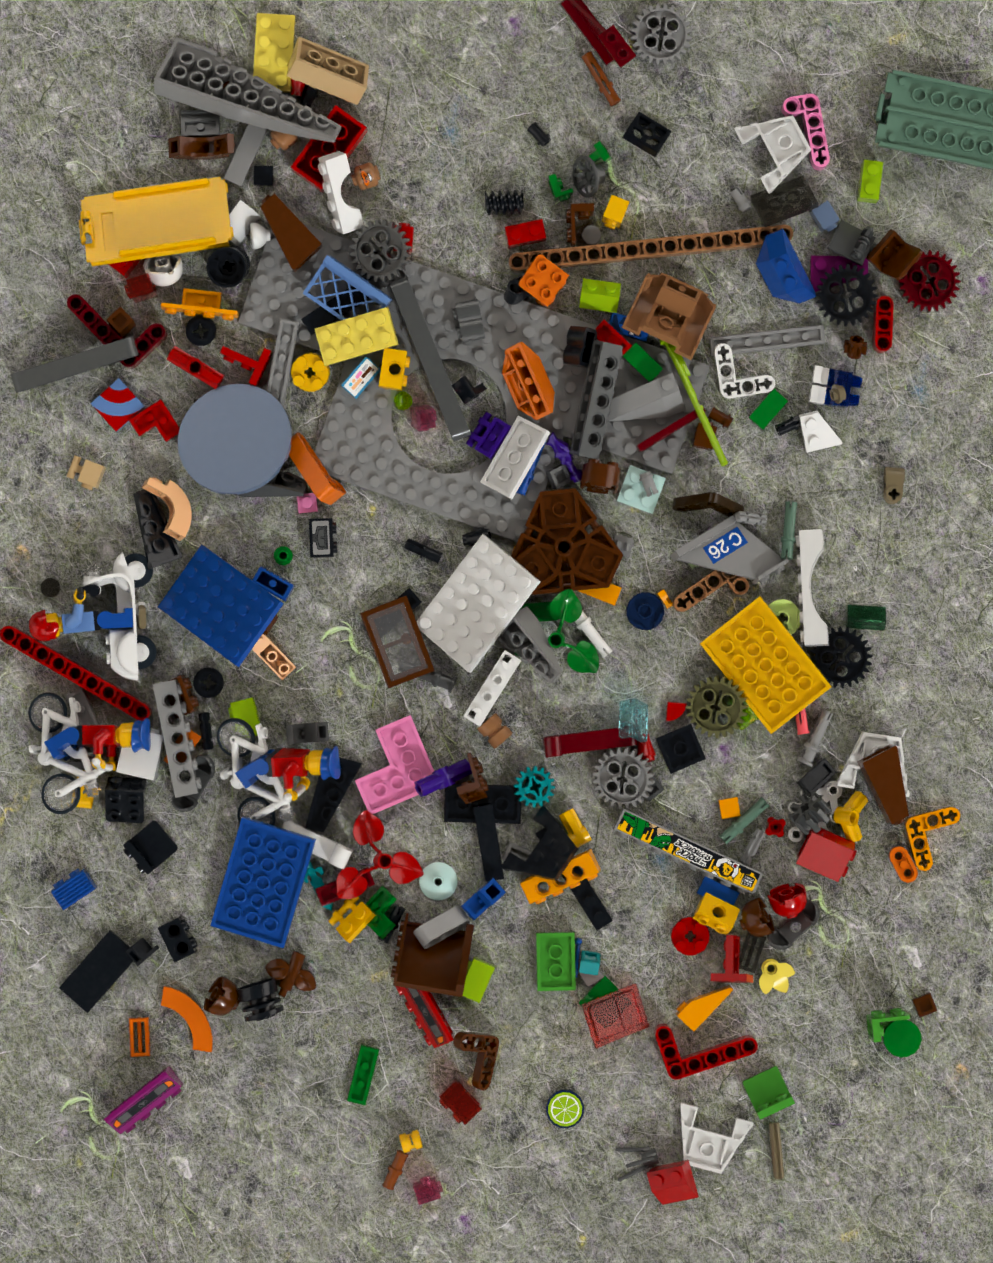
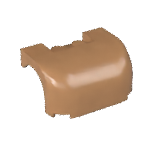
M648 273L622 328L638 336L641 331L675 346V353L692 360L716 309V304L712 303L707 293L664 273H660V275Z

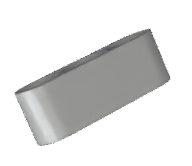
M457 905L420 925L414 930L413 934L422 947L427 949L465 928L470 923V920L460 905Z

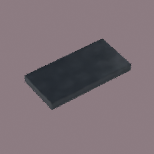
M453 784L445 788L444 822L476 823L473 806L492 803L495 823L521 824V802L518 801L520 795L514 794V792L518 791V788L513 787V785H488L489 790L486 791L487 798L465 804L458 795L457 787H460L461 784Z
M109 930L59 988L88 1013L133 963V960L126 953L130 946L112 930Z

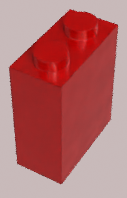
M811 828L797 855L796 864L839 882L841 876L845 877L849 867L847 864L849 860L853 861L856 856L855 843L823 828L817 833Z

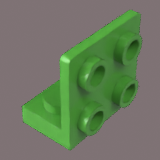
M892 1008L890 1012L886 1013L882 1012V1010L871 1011V1014L866 1015L868 1037L873 1042H882L881 1036H884L883 1025H880V1022L910 1019V1015L901 1010V1008Z
M773 1066L742 1082L760 1120L795 1104L777 1066Z

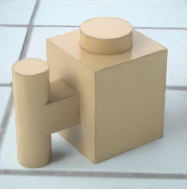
M74 455L66 477L74 479L77 472L80 474L78 481L82 483L81 487L92 490L93 487L98 489L106 467L89 460H85L84 465L80 466L81 457Z

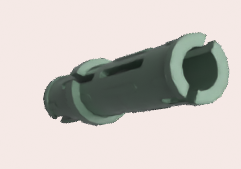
M790 501L785 502L780 557L784 560L786 556L788 560L793 559V545L796 543L794 533L798 503L793 501L792 505Z
M761 797L736 821L733 820L731 822L732 825L719 837L726 844H729L739 833L742 834L744 832L743 829L767 809L769 804Z

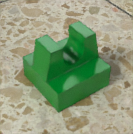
M601 141L594 144L596 151L590 154L589 157L595 163L600 159H603L604 162L612 159Z

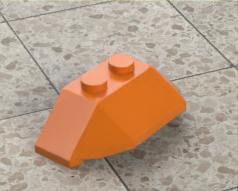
M523 342L505 349L502 375L517 409L535 420L553 413L555 392L540 357Z

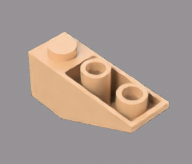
M264 634L261 635L252 648L281 680L296 668L275 643Z

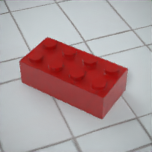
M337 105L334 106L327 116L328 119L341 126L335 143L310 139L291 166V170L322 193H324L322 185L324 180L318 170V158L340 151L346 153L348 159L368 132L366 126Z

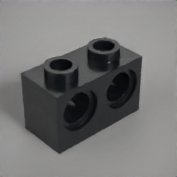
M181 916L158 927L174 963L197 951L196 947H198L194 936L190 937L187 931L190 929L185 919L182 920ZM171 925L179 927L180 932L178 935L171 933ZM180 942H185L188 945L187 952L179 950L178 945Z

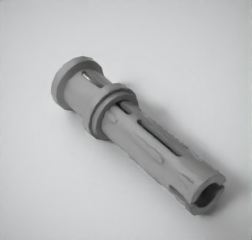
M824 709L821 710L808 742L803 744V752L796 761L813 767L812 762L816 753L820 751L821 739L833 713Z

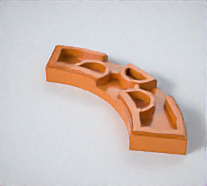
M164 986L161 1006L173 1009L185 1019L192 1033L193 1050L212 1052V1030L203 1009L186 993Z

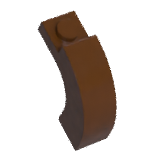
M230 133L205 138L177 136L168 139L169 158L206 160L229 157V154L234 153L235 147L234 134Z

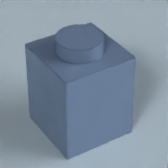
M828 200L809 213L821 232L827 230L829 233L838 227L836 223L840 219Z

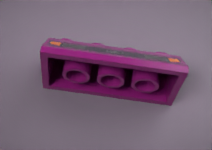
M168 1066L108 1113L104 1120L119 1134H122L124 1131L129 1133L136 1127L134 1123L138 1120L143 1122L151 1115L150 1111L156 1107L158 1110L166 1104V1098L170 1095L173 1098L182 1091L180 1087H182L183 1083L171 1067Z

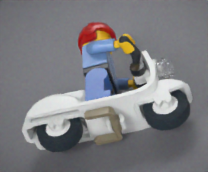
M122 552L113 563L112 574L101 576L103 568H99V564H89L87 568L83 569V572H85V576H83L84 582L82 583L83 587H79L74 591L73 600L75 604L71 614H61V617H58L57 613H45V610L36 612L29 620V631L39 641H50L57 639L60 632L70 634L109 629V633L105 634L106 645H109L110 653H106V663L110 664L111 669L120 676L138 681V669H145L152 665L156 659L157 650L151 639L146 636L137 635L136 615L138 628L145 629L146 608L143 606L145 602L135 604V588L143 587L150 581L153 569L148 570L147 560L144 555L134 553L124 557ZM109 583L115 584L117 613L112 614L109 611L101 613L99 611L83 612L84 605H82V602L85 600L86 594L93 597L101 594L100 586Z

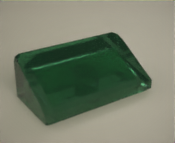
M847 605L846 628L885 629L886 607Z

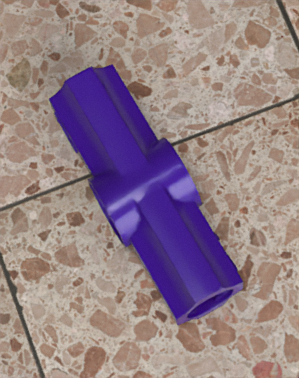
M464 759L451 766L442 767L432 772L431 775L414 782L415 789L423 797L438 789L441 790L455 784V781L472 774L470 764Z

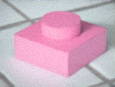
M314 493L297 496L299 514L318 512L317 497Z

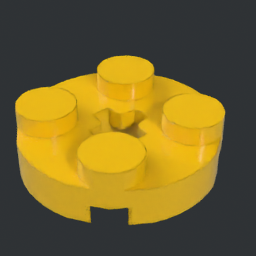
M312 352L305 353L293 362L291 377L295 386L304 391L313 392L320 390L328 382L330 368L329 366H324L321 355ZM309 367H311L312 371L315 372V375H312L311 377H309L306 373V370H308Z

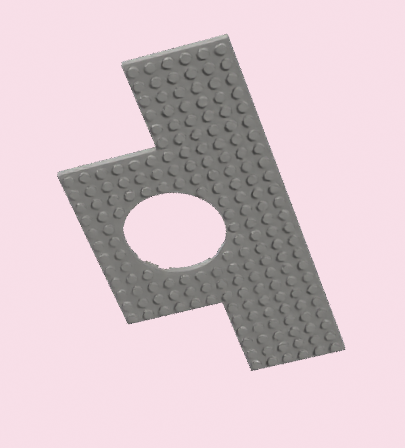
M304 224L322 243L323 247L299 270L294 272L271 229V240L265 244L238 323L277 337L280 318L298 321L300 324L296 344L321 352L316 334L311 336L301 320L319 308L320 305L305 296L303 292L327 255H331L360 275L362 269L355 270L358 263H352L355 256L350 255V253L355 252V249L351 248L350 245H355L356 242ZM365 246L366 254L371 252V247ZM386 258L388 264L391 265L390 260ZM380 259L375 264L378 270L382 267ZM409 261L410 264L403 265L406 271L399 270L400 277L393 274L394 280H389L388 277L386 282H382L381 278L379 282H374V277L371 280H367L393 298L387 307H389L399 345L389 348L407 351V356H411L409 368L405 367L404 375L409 376L416 369L422 367V364L389 283L407 276L441 360L463 361L478 367L490 376L502 394L506 408V423L511 427L517 416H520L548 430L550 434L554 432L558 439L563 440V437L573 439L588 368L563 364V353L567 346V333L570 326L589 327L595 329L597 326L524 300L516 305L508 304L504 300V293ZM325 267L321 273L322 281L333 280L332 272ZM345 280L336 281L338 293L348 289V283ZM334 282L323 284L325 295L336 293ZM320 284L313 285L309 293L315 297L322 296ZM336 295L326 297V302L336 297ZM478 299L485 339L463 343L462 338L458 339L456 327L460 326L459 321L454 320L452 309L456 308L455 303ZM376 302L368 303L370 312L382 307ZM365 304L355 308L357 316L367 313ZM353 309L343 315V317L346 319L354 317ZM621 335L632 346L637 343L663 368L654 380L673 373L686 410L668 418L606 422V433L603 436L602 450L672 474L689 424L641 453L638 452L636 446L695 410L667 350ZM519 342H523L540 357L555 392L553 413L539 420H535L517 409L502 375L505 349ZM384 349L346 360L315 449V454L330 477L479 529L483 527L484 529L489 528L488 532L518 542L521 533H524L526 529L525 524L539 493L545 491L549 478L546 472L553 468L556 460L553 448L545 444L534 470V478L530 481L526 495L516 493L513 499L480 483L492 462L489 458L477 467L460 473L444 474L425 469L412 461L404 453L396 440L392 427V408L398 390L379 388L380 372L357 399L341 387L343 382L365 357L369 358L381 369ZM623 357L619 362L613 398L649 383ZM683 357L691 374L688 378L694 388L697 399H699L710 365ZM392 365L389 371L391 374L396 375L400 372L401 368L398 365Z

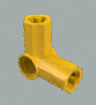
M855 791L843 807H837L833 817L835 823L841 824L845 838L852 842L860 841L863 837L858 825L859 813L867 804L868 799L860 791Z

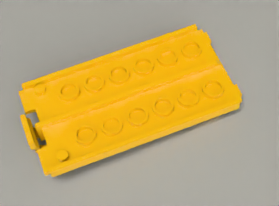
M221 177L201 178L84 197L81 200L82 211L80 212L79 229L81 244L85 245L87 263L90 262L92 266L229 246V241L232 240L234 234L233 227L230 225L227 200L228 184L225 182V179L221 180ZM86 233L91 235L92 243L86 244Z

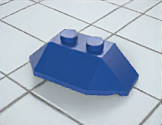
M784 229L766 235L756 265L772 296L799 304L816 297V292Z

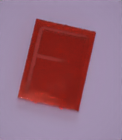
M636 983L582 1004L596 1049L650 1027Z

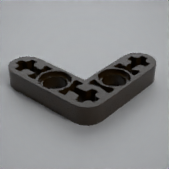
M709 492L673 499V510L679 512L711 508L725 516L731 517L736 512L744 511L743 505L717 493Z

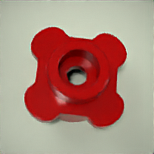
M769 817L765 833L769 836L777 835V837H782L786 821Z

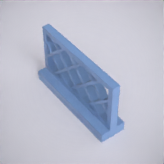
M331 255L325 257L322 265L303 292L305 296L341 321L346 319L343 317L342 308L352 306L355 317L357 316L355 305L365 304L368 313L370 312L368 303L376 302L382 306L380 308L382 309L387 307L393 300V298ZM325 267L332 272L333 280L322 281L321 273ZM345 280L348 283L349 291L338 293L336 281ZM334 282L336 293L325 295L323 284ZM320 284L322 296L315 297L309 293L313 285ZM352 292H362L365 302L354 303ZM349 293L351 304L341 306L339 295ZM336 295L338 307L330 308L327 305L326 297Z

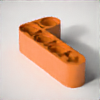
M299 432L293 435L289 453L290 458L315 496L321 502L332 505L346 494L344 487L337 480L330 477L304 436Z

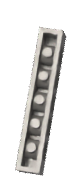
M177 679L153 684L175 798L200 793L199 789L202 788L200 777L196 776L195 770H198L197 759H193L192 751L195 749L193 740H189L188 732H191L189 720H185L184 713H187L185 701L182 702L180 694H183L180 683H178ZM168 695H173L176 699L175 704L172 706L166 703ZM173 713L179 716V722L176 725L172 724L169 720ZM177 732L183 736V741L180 744L173 740V736ZM180 751L185 752L187 755L185 762H180L177 759V754ZM186 770L190 773L191 778L189 781L182 780V771Z

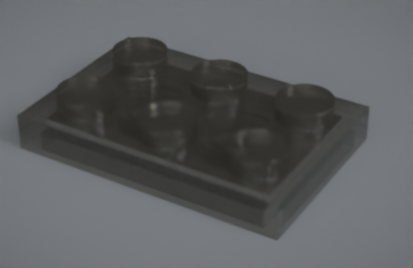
M804 175L779 184L770 194L767 190L750 196L751 202L764 227L818 207V202Z

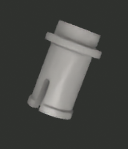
M740 187L730 193V196H732L739 207L738 210L742 211V213L752 207V202L748 201Z
M650 471L640 474L639 481H642L647 497L651 496L652 493L653 495L658 493L652 478L654 475Z

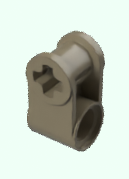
M885 467L883 497L888 504L898 503L903 496L905 468ZM892 490L894 491V494L898 495L894 498V500L892 499V496L888 495L892 492Z

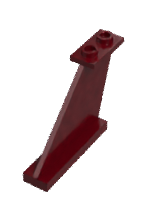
M565 0L561 3V7L606 66L616 61L619 67L622 68L636 57V54L615 26L612 25L606 30L582 0Z

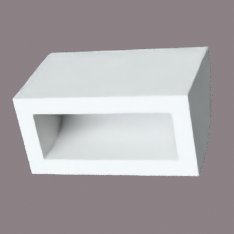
M241 200L229 215L230 225L233 227L234 234L230 242L236 246H239L249 233L250 224L256 223L260 218L257 212Z

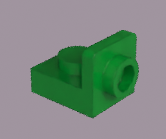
M556 174L548 176L547 180L554 201L559 200L563 202L569 200L570 196L573 195V189L561 191L563 189L561 178H557Z

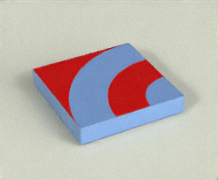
M120 378L90 403L116 432L145 407Z

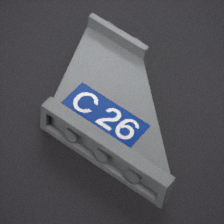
M734 515L678 548L670 555L674 562L678 560L752 579L753 585L758 582L761 584L765 583L771 578L769 575L772 573L776 575L786 569L784 566L789 562L788 559H781L777 553L739 522H736Z

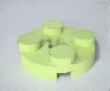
M785 599L775 600L768 604L776 616L784 613L787 621H784L783 625L791 635L794 634L801 625L800 610L797 606Z

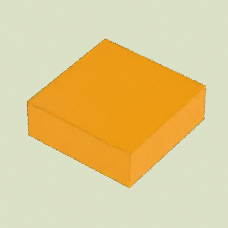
M738 797L718 800L721 819L741 816Z

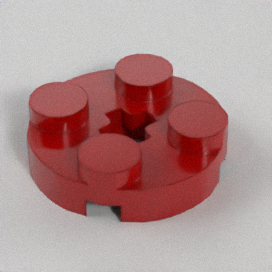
M693 917L680 919L671 930L673 945L677 951L684 955H697L703 952L709 943L710 935L706 925H702L693 919ZM688 931H692V934L696 935L692 941L685 938V934H688Z

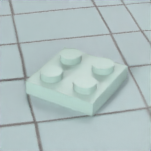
M630 465L617 502L653 514L666 478L653 474L652 478L658 493L654 495L652 493L651 496L647 497L642 481H639V475L648 471Z

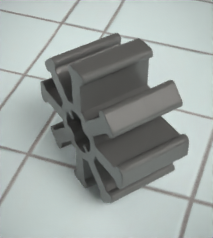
M811 792L810 798L803 794L799 797L802 801L801 805L795 803L791 805L790 808L794 813L788 815L789 819L804 834L808 835L811 828L817 833L821 830L818 825L819 822H825L826 824L829 822L830 818L826 814L832 812L831 807L816 792Z

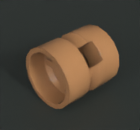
M496 713L477 728L483 737H489L488 742L494 749L513 734L507 726L501 725L502 719Z

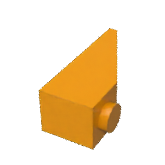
M728 985L689 999L687 1002L683 1001L676 1010L678 1012L676 1015L694 1032L733 989Z

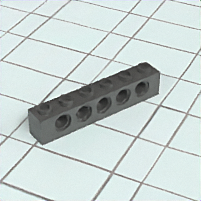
M597 340L593 342L570 454L599 459V455L602 452L603 436L606 433V422L610 414L611 399L614 396V385L618 377L619 362L623 355V346Z

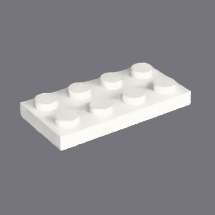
M517 416L480 483L513 499L550 432Z

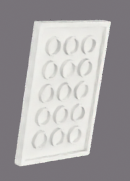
M482 534L416 622L422 633L467 672L471 673L541 581L490 538Z

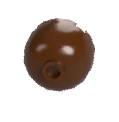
M760 897L746 903L741 912L742 919L739 920L742 929H747L755 937L767 936L774 933L773 931L775 930L770 914H767L765 910L767 906Z
M223 976L218 977L208 991L211 993L209 999L205 998L204 1010L217 1016H224L232 1010H236L240 1003L236 992L238 989L236 984Z

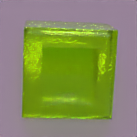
M750 707L743 709L748 715L742 716L745 723L738 722L741 727L740 730H744L758 720V717Z

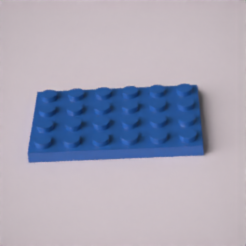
M201 544L158 605V608L234 665L240 667L284 603Z
M243 816L210 926L284 948L316 839Z

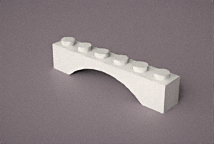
M799 530V535H796V547H800V554H797V566H801V573L798 574V585H802V592L799 593V604H803V612H799L800 623L804 625V631H800L801 642H804L806 647L829 646L828 626L816 611L811 594L813 570L818 558L824 551L823 530Z

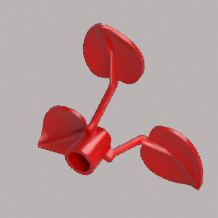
M367 810L361 812L356 818L353 826V837L359 845L369 843L377 852L373 859L374 866L360 873L354 867L342 869L336 879L337 896L341 899H352L363 894L367 888L368 881L362 875L377 868H390L389 876L397 884H407L424 875L418 861L409 853L397 852L391 857L387 853H382L373 844V842H377L383 837L384 826L378 817Z

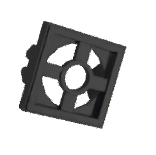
M638 112L622 138L653 157H657L672 131ZM634 129L640 132L641 139L634 135ZM643 130L650 131L652 136L646 135ZM647 140H654V141H656L658 144H656V145H650V144L646 143V141H647Z

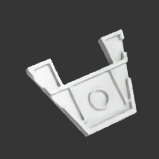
M793 115L734 128L742 144L761 135L774 159L777 168L760 177L769 194L811 151Z
M862 732L836 782V786L854 789L857 769H860L857 761L889 744H893L898 749L905 795L909 797L910 793L907 787L908 780L904 768L905 761L901 738Z
M681 1102L683 1161L689 1160L690 1166L721 1174L748 1131L752 1128L753 1121L736 1117L732 1135H723L694 1127L698 1107Z

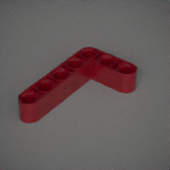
M77 294L69 296L67 299L68 308L103 345L122 340L84 298ZM80 299L81 306L74 309L72 307L73 301ZM93 313L95 316L94 320L89 323L86 322V315ZM158 323L150 325L135 340L139 355L134 357V362L131 364H126L125 360L120 362L129 369L137 367L166 339V329ZM102 327L108 328V333L105 336H99V329ZM156 328H161L162 335L158 338L153 337V331ZM143 341L148 342L147 350L140 351L139 344Z
M636 726L542 737L545 757L638 745Z

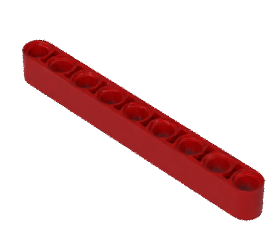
M5 626L1 629L0 638L8 645L131 717L142 721L146 717H151V707L128 692L17 627ZM8 629H12L14 632V637L11 640H8L5 636ZM24 639H29L31 642V646L27 650L22 647ZM42 648L47 651L45 659H41L38 655L39 650ZM58 658L64 661V666L61 669L55 666V661ZM74 668H78L81 672L80 677L77 679L72 677L71 672ZM92 677L97 680L95 688H90L88 685V680ZM111 687L114 691V695L111 698L105 696V689ZM123 697L130 699V706L127 708L121 704ZM141 706L147 710V715L143 718L138 715V709Z

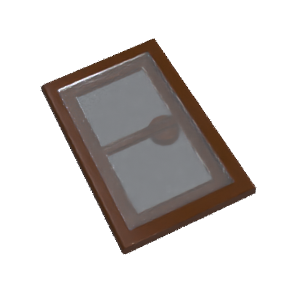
M407 596L360 613L388 689L435 671Z

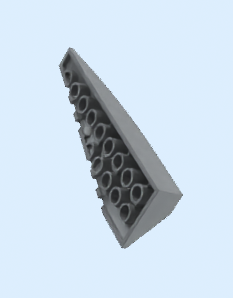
M177 37L154 78V94L249 125L335 143L341 130L339 124L322 114L317 115L312 112V108L307 105L305 107L302 106L291 96H285L278 88L258 76L253 77L247 73L246 69L236 67L232 64L231 60L221 58L214 50ZM229 81L228 85L223 89V84Z

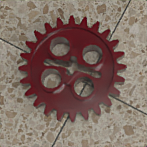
M931 250L927 252V255L923 251L919 260L912 265L903 279L897 281L903 284L898 290H904L905 293L901 297H908L906 304L911 301L913 302L912 309L918 305L919 312L926 308L927 313H929L932 307L937 312L938 306L944 309L946 308L944 302L950 305L952 303L950 297L954 299L957 297L953 291L960 290V288L955 286V284L961 282V280L955 278L960 272L953 271L957 265L951 266L952 259L946 261V254L939 257V251L932 255ZM929 264L936 265V273H931L929 271ZM921 266L924 268L925 274L921 271ZM913 273L920 275V282L912 280ZM927 278L933 280L931 284L925 283ZM941 280L946 283L947 287L945 290H941L938 287V281ZM922 290H927L930 293L929 299H924L921 296Z

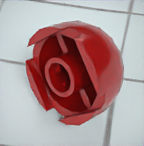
M794 883L795 886L789 887V884H783L770 891V896H767L772 910L777 915L795 918L803 911L807 903V894L802 884Z

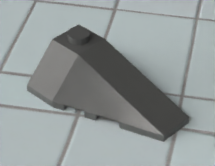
M280 471L264 486L237 496H303L307 482L305 479L288 471Z

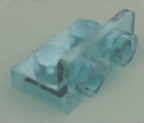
M636 698L620 701V738L631 737L639 742H647V704Z

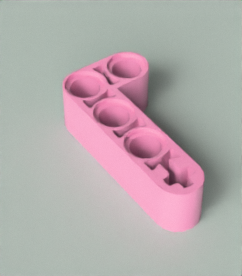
M815 94L789 97L784 101L781 111L786 117L792 115L794 117L802 116L806 140L811 148L809 152L810 164L815 170H823L828 165L830 156L819 99ZM812 100L814 107L808 108L805 105V101ZM786 104H794L796 110L793 112L788 111ZM816 119L818 126H810L808 120ZM812 138H819L821 140V145H814L812 143ZM819 155L820 159H824L822 164L816 161Z

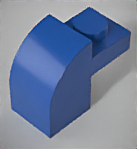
M492 878L479 888L461 907L474 921L506 892Z

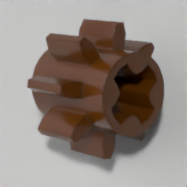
M853 335L850 337V340H845L844 353H847V356L851 359H859L861 354L866 355L867 342H864L863 337Z

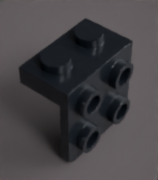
M119 776L108 777L105 787V818L107 821L125 823L144 822V794L147 779L137 777L121 778Z
M157 821L149 823L123 845L125 848L123 850L130 859L133 857L137 862L136 867L141 873L146 872L147 875L178 850V846Z

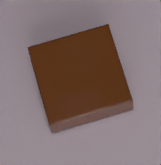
M930 992L912 999L919 1018L938 1011Z

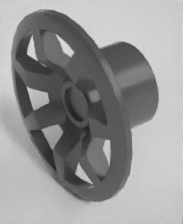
M588 156L578 157L574 162L572 170L574 185L577 191L584 197H593L598 191L599 184L605 181L606 174L604 168L599 164L596 165ZM577 165H578V168H579L580 170H582L581 173H580V172H576ZM576 177L582 178V181L579 182V184L577 183ZM585 185H586V187H585L586 193H584V192L581 190Z

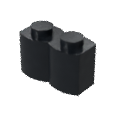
M570 326L567 333V346L563 353V364L588 368L593 342L597 340V330L589 327Z

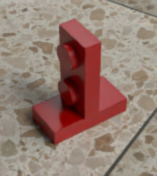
M224 346L220 351V354L224 356L223 360L232 364L234 361L241 363L240 367L250 372L251 369H254L249 384L258 387L273 353L271 350L264 348L259 360L255 361Z
M726 935V940H724L726 958L723 961L725 973H711L710 981L753 983V975L739 974L740 936Z

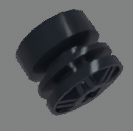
M229 244V246L216 249L210 255L206 268L207 274L213 283L220 287L229 288L238 285L245 279L251 265L245 250L239 246ZM228 261L230 263H234L232 270L230 267L225 266V264H227Z
M275 978L257 981L236 990L239 1002H249V1005L242 1008V1012H252L244 1016L245 1022L268 1019L284 1010L283 1005L274 1006L275 1003L281 1001L280 997L271 998V994L278 991Z

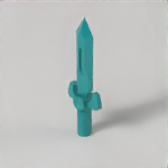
M309 862L304 882H309L307 878L309 875L311 877L310 883L315 891V888L325 885L321 876H317L316 871L320 875H323L324 872L321 866L314 868L311 862ZM333 903L323 907L332 911Z

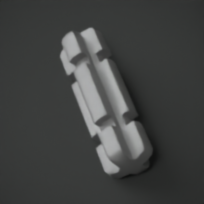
M739 511L734 515L735 521L740 523L763 525L767 522L765 514Z
M760 829L755 830L754 837L750 839L745 849L746 853L740 859L746 865H750L752 856L755 855L761 844L760 840H763L765 832Z

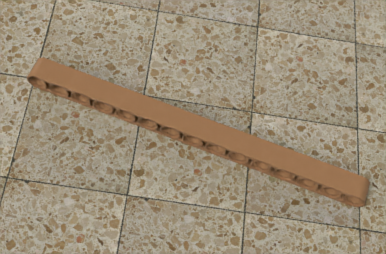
M777 225L521 252L510 256L509 268L515 273L525 272L531 265V259L538 254L543 255L548 260H550L552 255L557 254L560 256L561 261L554 264L559 268L758 248L762 247L764 242L760 238L761 233L771 234L784 229L788 232V239L790 241L793 237V229L788 225ZM744 234L749 235L751 242H742L741 236ZM725 236L730 237L732 244L724 245L722 238ZM706 238L711 239L713 246L705 247L703 240ZM687 240L692 241L694 248L686 249L684 242ZM671 242L674 244L675 249L667 251L664 245ZM652 244L655 246L656 251L648 253L645 247ZM633 246L636 248L637 253L629 255L626 249ZM614 248L617 250L618 255L610 257L607 251ZM595 250L598 252L599 257L591 259L588 253ZM576 252L579 254L580 259L572 261L569 255ZM519 258L523 264L517 268L512 265V261Z

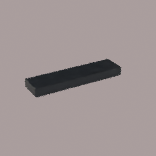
M352 292L354 303L365 302L362 292ZM349 293L339 295L341 306L351 304ZM334 297L328 301L327 305L330 308L338 307L337 298ZM320 306L301 320L312 336L316 334L315 328L331 324L339 318ZM352 306L342 308V314L345 315L351 311Z
M490 803L473 806L485 882L492 878L502 880L504 879V872L500 867L502 860L493 805Z

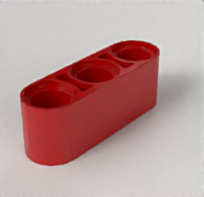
M881 296L876 300L878 304L874 305L872 345L877 353H884L892 346L894 304L889 296ZM880 301L887 302V310H882L879 307ZM879 320L887 322V329L879 327ZM879 339H884L887 342L886 348L883 349L878 346Z

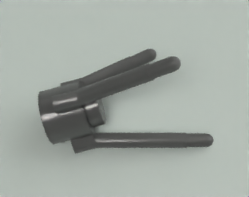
M649 1146L615 1148V1151L644 1152L641 1154V1160L626 1164V1167L629 1168L640 1164L644 1166L617 1179L619 1182L659 1163L655 1148L650 1149Z

